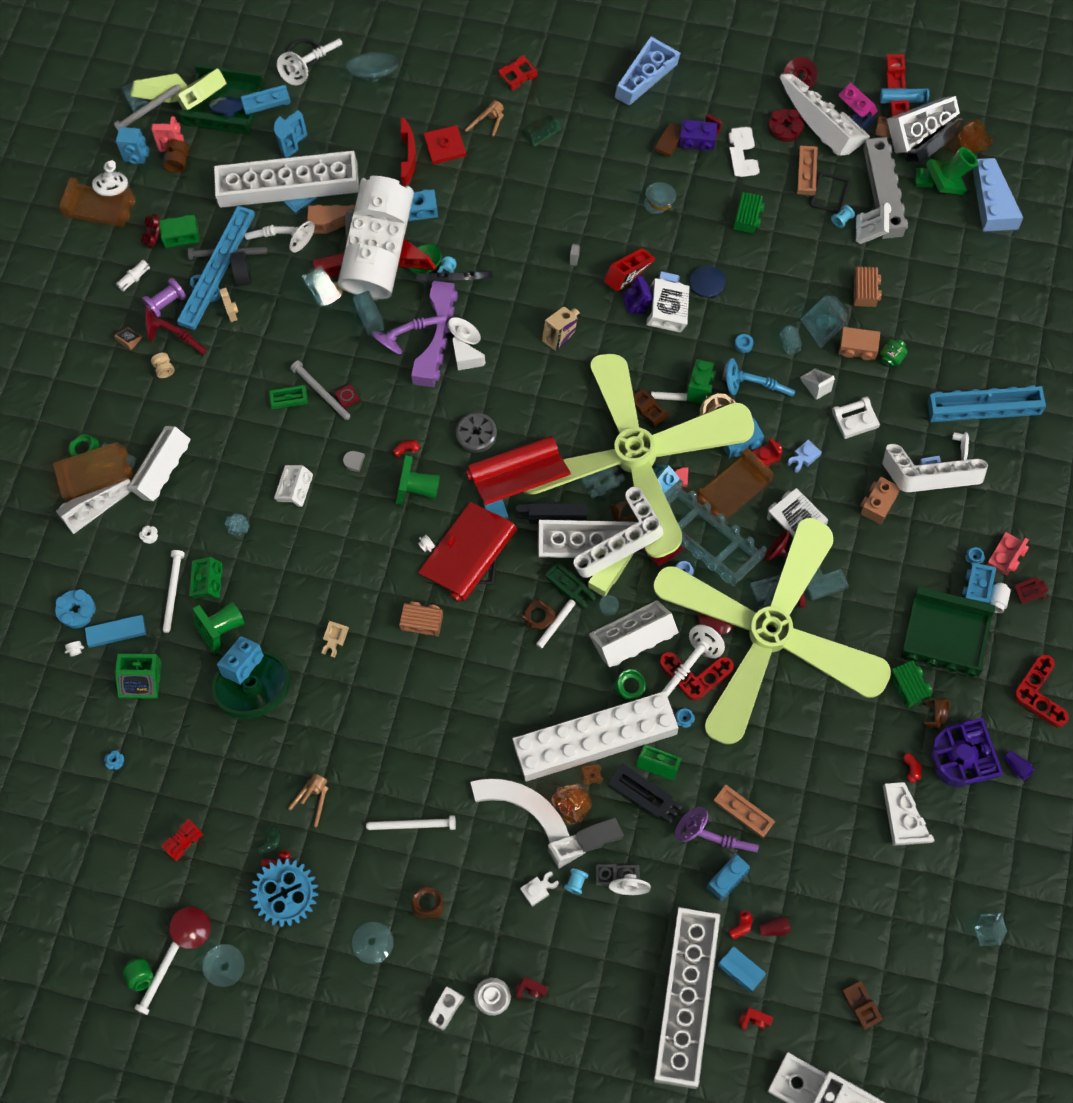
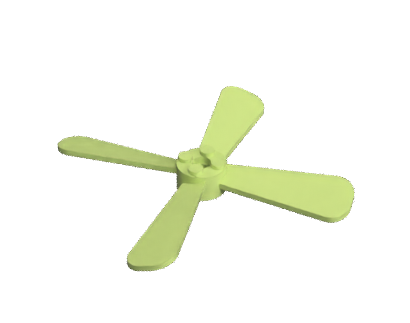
M616 354L598 355L591 361V370L619 431V435L615 440V449L563 459L571 475L524 491V493L538 494L619 464L622 469L632 473L634 487L642 490L663 528L662 537L645 546L648 555L660 558L679 548L682 542V532L653 471L652 465L656 457L744 443L754 433L753 418L750 410L745 405L732 403L651 435L647 430L639 428L626 360Z
M806 518L799 523L771 606L762 608L757 613L680 568L672 566L663 568L655 579L654 591L659 598L749 630V636L753 645L705 722L707 735L715 741L723 744H734L743 737L771 653L782 648L866 698H874L880 695L890 679V666L883 658L793 628V622L789 615L833 544V534L830 528L814 518ZM771 625L776 628V632L771 633L766 627Z

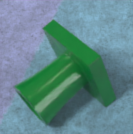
M960 147L949 162L930 159L926 166L939 192L964 195L968 190L961 177L978 166V160L971 150L966 147Z
M405 455L396 504L403 505L406 491L435 500L440 474L410 471L413 457Z
M232 601L209 617H207L200 605L193 608L194 626L214 655L221 652L220 635L245 624L239 609Z

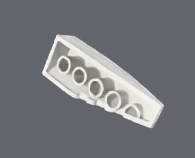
M781 74L780 79L794 106L805 122L821 138V141L832 148L833 153L839 156L848 155L862 145L866 139H869L870 136L844 112L838 113L834 110L835 106L832 103L822 101L820 94L808 90L809 86L793 74Z
M539 520V557L575 558L638 522Z

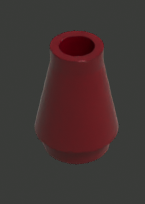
M780 915L768 922L759 924L762 937L787 936V933H791L787 916L782 917Z

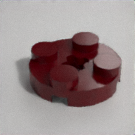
M781 109L774 111L769 120L768 128L770 134L773 137H777L781 142L796 140L802 134L804 128V121L802 116L799 115L798 110ZM788 123L789 127L785 128V125L782 124Z

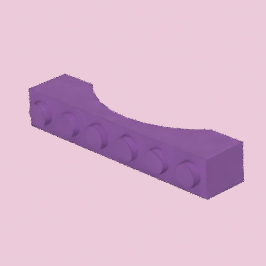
M433 281L430 292L431 306L436 316L445 315L446 322L437 324V330L431 344L422 355L415 359L411 375L412 382L415 385L435 387L436 381H439L440 370L438 369L444 360L442 351L447 347L446 333H450L448 321L454 315L453 302H456L458 297V291H455L454 283Z

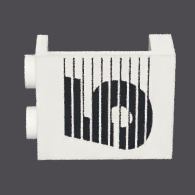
M654 279L649 286L650 291H653L652 312L647 318V325L681 333L687 325L689 286L682 283L669 282L664 279Z
M797 488L792 492L788 491L785 493L778 504L775 502L768 508L767 519L770 521L774 518L785 530L790 531V535L793 538L799 523L806 518H814L825 525L828 522V519Z

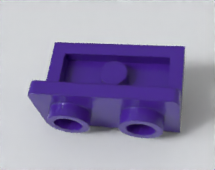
M683 120L680 147L714 151L717 123Z

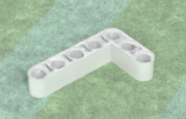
M897 444L887 445L882 462L898 488L904 492L981 484L984 481L988 468V463L981 459L915 466L903 448Z
M631 487L625 495L638 523L576 556L574 566L580 576L584 578L590 577L662 537L663 528L640 488Z

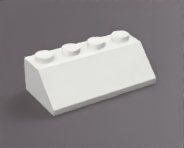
M656 600L589 633V636L602 660L611 667L619 665L629 657L637 656L639 652L645 649L653 648L663 640L671 639L679 632L672 613Z

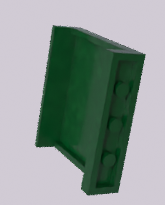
M195 64L197 74L194 82L217 69V67ZM219 67L218 69L227 84L188 110L181 109L179 116L182 125L249 135L256 112L246 114L243 106L242 110L234 112V116L226 117L224 113L210 112L209 102L221 96L236 97L241 100V96L262 91L264 87L262 75L256 72H244Z
M918 586L913 599L901 657L907 661L923 662L929 667L938 666L949 672L958 671L968 677H979L983 671L982 663L991 618L996 606Z

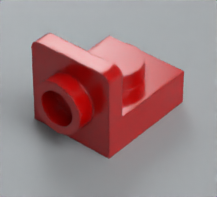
M771 438L768 444L752 451L751 455L759 468L763 469L779 461L783 450L780 443L775 442Z
M749 1007L747 1012L743 1011L739 1024H742L740 1030H746L749 1020L753 1021L752 1025L758 1028H769L773 1017Z

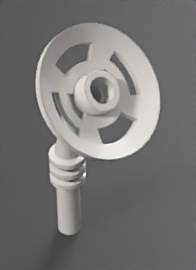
M339 38L323 47L319 46L320 48L313 49V52L303 58L292 52L283 53L277 61L279 74L289 84L300 85L304 83L308 77L306 63L315 58L319 59V56H325L327 52L343 45L342 41ZM283 65L287 66V70L290 72L289 75L285 72ZM303 76L301 79H294V77Z
M113 160L105 163V172L96 176L92 182L94 191L103 196L118 195L128 186L127 178L123 174L113 172L116 165ZM115 185L118 186L115 189L107 190V188H113Z
M311 221L305 222L299 228L270 225L263 227L261 230L245 233V238L249 240L262 236L270 237L276 234H291L292 238L289 248L292 252H298L309 242L315 225Z
M696 625L690 630L689 639L695 650L685 663L680 665L681 668H677L678 671L674 672V677L663 689L662 692L665 691L667 697L681 679H685L684 676H687V672H690L689 669L701 654L708 658H718L723 654L725 650L724 641L713 628L706 625ZM698 632L696 637L693 639L694 633ZM705 633L713 637L715 641L712 642L711 638L705 636ZM718 648L717 653L712 654L715 651V649Z

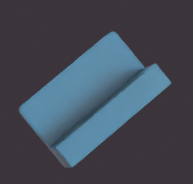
M735 947L718 964L720 969L750 994L766 975L761 968Z

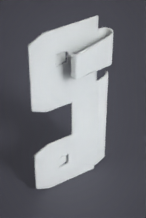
M749 127L731 129L732 132L728 135L730 143H734V147H730L735 176L744 177L758 174V161L754 159L745 160L743 150L751 149L755 146L752 129Z

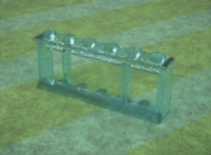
M680 479L664 493L669 504L677 497L693 509L678 523L680 529L685 527L699 514L733 541L715 558L681 530L682 542L680 546L690 550L696 559H701L711 571L717 572L726 583H730L735 587L759 561L765 559L767 548L765 546L760 550L755 548L754 539L751 536L744 539L739 535L740 528L737 525H733L730 528L725 524V516L722 513L715 516L710 512L711 505L708 502L701 505L696 501L697 494L693 490L688 494L682 490L683 481ZM739 546L751 558L734 573L721 562Z

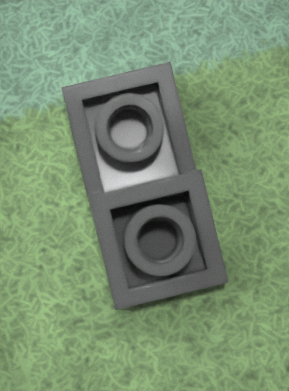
M616 818L603 821L576 833L583 852L602 848L603 844L621 840L624 836Z
M596 865V886L609 887L610 882L624 878L626 874L636 875V879H640V866Z

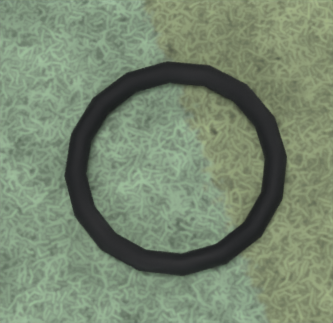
M307 38L298 39L288 46L286 52H290L291 48L300 42H308L316 48L320 47L313 40ZM315 58L312 62L307 63L306 66L314 65L319 59Z

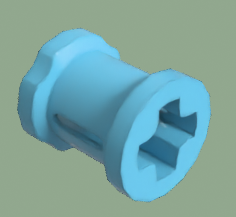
M843 205L841 210L831 217V220L836 227L843 228L849 219L855 217V212L850 206Z
M449 256L442 258L438 272L454 273L453 270L457 265L455 259Z
M572 868L570 871L572 873L568 884L564 886V889L581 895V888L584 880L588 878V874Z

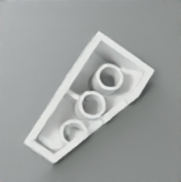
M127 479L74 498L69 502L63 503L56 512L70 531L75 534L132 492L128 489L131 481Z

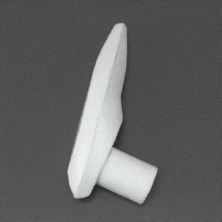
M954 432L952 440L961 441V459L967 460L969 435L967 432L964 434Z

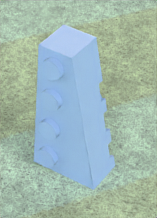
M650 37L617 85L615 98L630 106L677 65L680 52Z
M977 159L978 166L974 168L973 175L983 231L1019 230L1023 216L996 159Z

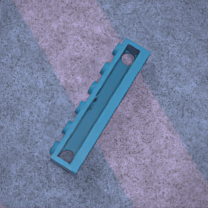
M1034 385L1025 388L1009 387L1007 389H973L965 392L960 390L950 393L934 392L930 394L927 401L930 422L1042 415L1046 408L1043 387H1036Z

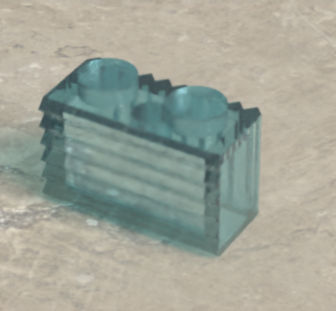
M370 291L355 295L353 297L355 308L367 334L370 336L372 331H383V319Z

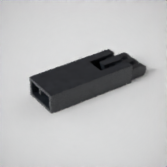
M951 119L946 124L937 128L934 133L926 136L919 144L914 145L911 150L903 152L907 162H923L959 134L957 128L963 125V119Z
M519 504L516 506V516L518 519H529L530 524H538L539 520L586 521L587 504Z
M623 763L608 783L609 788L657 820L662 818L669 824H672L674 820L668 815L670 814L675 818L679 815L673 810V807L678 811L683 809L680 804L672 800L673 797ZM653 794L663 802L660 804L654 799L651 803L648 799Z

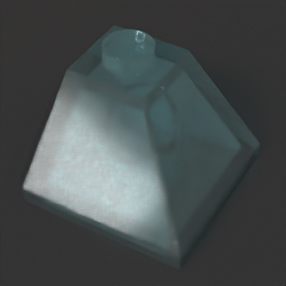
M825 295L800 320L819 347L822 348L847 324L846 309L836 296Z

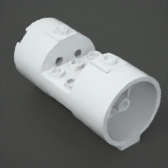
M370 176L368 180L365 178L361 179L338 279V285L345 291L358 295L360 298L376 301L377 299L391 297L414 195L411 187H403L399 184L398 180L382 176Z

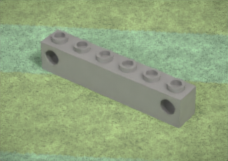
M887 137L866 139L863 150L875 208H879L884 203H889L891 206L889 233L882 235V239L903 237L905 229H908V221L904 219L905 207L900 201L901 189L897 187L898 175L894 173L895 161L891 159V144H888ZM896 218L897 225L892 224L890 220Z

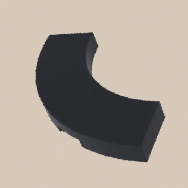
M491 271L416 274V281H455L493 278Z

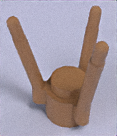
M493 100L486 110L465 131L468 132L475 124L488 116L491 119L497 118L491 136H495L500 120L504 116L502 113L504 110L503 105L499 101Z
M313 774L288 807V810H292L303 795L301 804L305 803L311 793L318 795L320 792L321 795L314 821V827H317L325 794L328 790V787L325 786L327 780L320 775Z

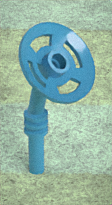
M730 358L728 360L726 378L731 395H736L740 382L747 380L762 384L763 387L772 391L777 390L791 397L794 396L795 390L777 383V380L739 371L735 359Z

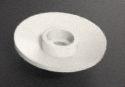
M451 318L448 321L449 330L459 340L468 344H477L480 341V333L471 323L461 318Z
M626 874L624 878L610 882L609 889L624 895H641L648 893L651 890V886L643 880L636 879V875Z

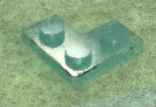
M819 567L806 589L811 600L814 601L848 589L849 585L841 569L823 575Z

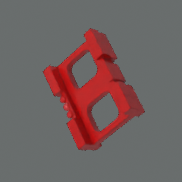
M525 55L516 59V62L511 63V65L498 70V75L508 83L512 91L520 87V83L522 84L527 79L530 81L538 76L537 69L532 66ZM526 63L531 70L524 73L519 66ZM513 72L517 78L509 81L505 75Z
M189 819L180 827L181 830H178V833L172 836V839L169 838L161 846L176 862L185 854L184 849H187L192 844V841L195 843L203 835Z

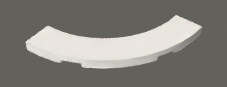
M483 779L470 782L475 802L489 800L507 801L523 808L538 820L546 832L550 843L570 837L556 809L543 796L531 788L502 779Z

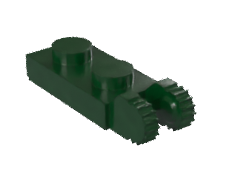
M556 562L544 574L548 581L567 597L574 600L582 609H586L588 605L578 596L581 592L592 601L596 599L594 593L559 562Z

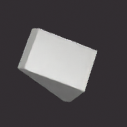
M453 338L458 370L485 365V355L458 338Z
M813 369L800 377L803 384L816 400L831 392L835 380L833 375L818 369Z
M576 835L548 844V852L558 868L563 867L585 853Z

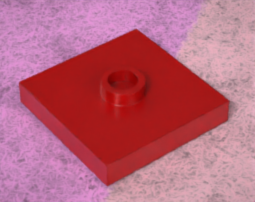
M457 125L424 133L433 165L466 157V151Z

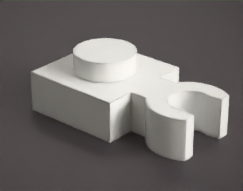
M548 872L544 876V880L540 881L536 877L520 888L532 907L549 896L548 888L554 889L559 885L558 881L554 883L548 882V879L553 876L552 872Z

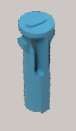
M881 88L880 102L891 103V101L909 100V102L928 103L929 89Z

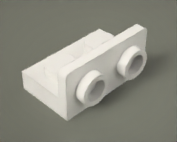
M285 465L274 499L278 502H293L298 507H302L313 474L303 465Z

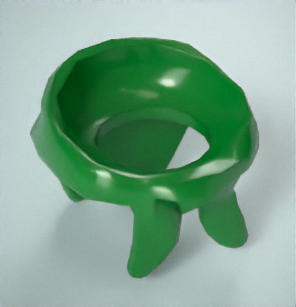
M88 434L79 435L69 444L70 456L80 462L94 463L97 454L100 452L98 440ZM81 442H87L89 450L85 454H77L75 448L79 447Z
M627 669L613 682V686L620 696L624 699H630L629 702L641 698L644 694L646 682L639 671ZM629 678L637 680L639 690L635 693L625 691L623 687L625 680Z

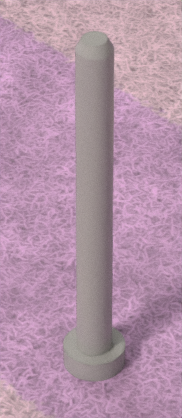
M180 85L173 86L121 122L116 121L114 125L119 131V127L128 126L181 90Z
M299 360L291 365L290 370L293 373H298L345 420L350 419V414L303 368V364Z

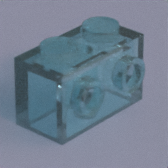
M321 265L302 275L304 284L309 290L311 289L314 294L313 298L318 305L327 306L341 297Z

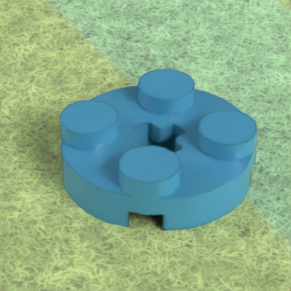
M81 589L66 592L56 600V616L63 625L77 629L86 626L96 611V606L91 596ZM75 605L80 606L77 613L71 611Z

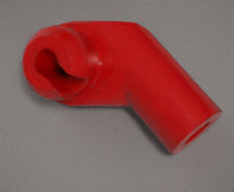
M414 439L402 441L392 450V453L398 458L408 449H411L413 453L417 452L420 449V445Z
M909 752L902 760L910 767V773L906 776L911 783H915L916 780L921 778V765Z
M286 850L281 851L276 860L263 858L261 868L266 867L270 869V862L277 866L278 859L282 861V864H285L286 859H289L291 862L290 852Z
M742 911L738 926L729 930L732 940L750 932L753 917L749 911Z

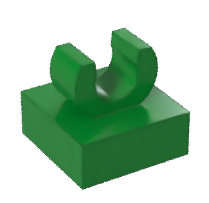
M916 168L915 187L933 188L934 180L927 168Z

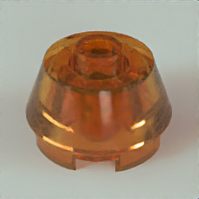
M981 120L967 121L958 133L961 147L968 148L974 154L987 151L988 147L993 144L992 136H987L984 129L986 126Z
M579 784L561 786L552 795L554 808H559L560 812L564 815L561 817L562 820L570 825L575 822H582L592 807V801L588 792Z

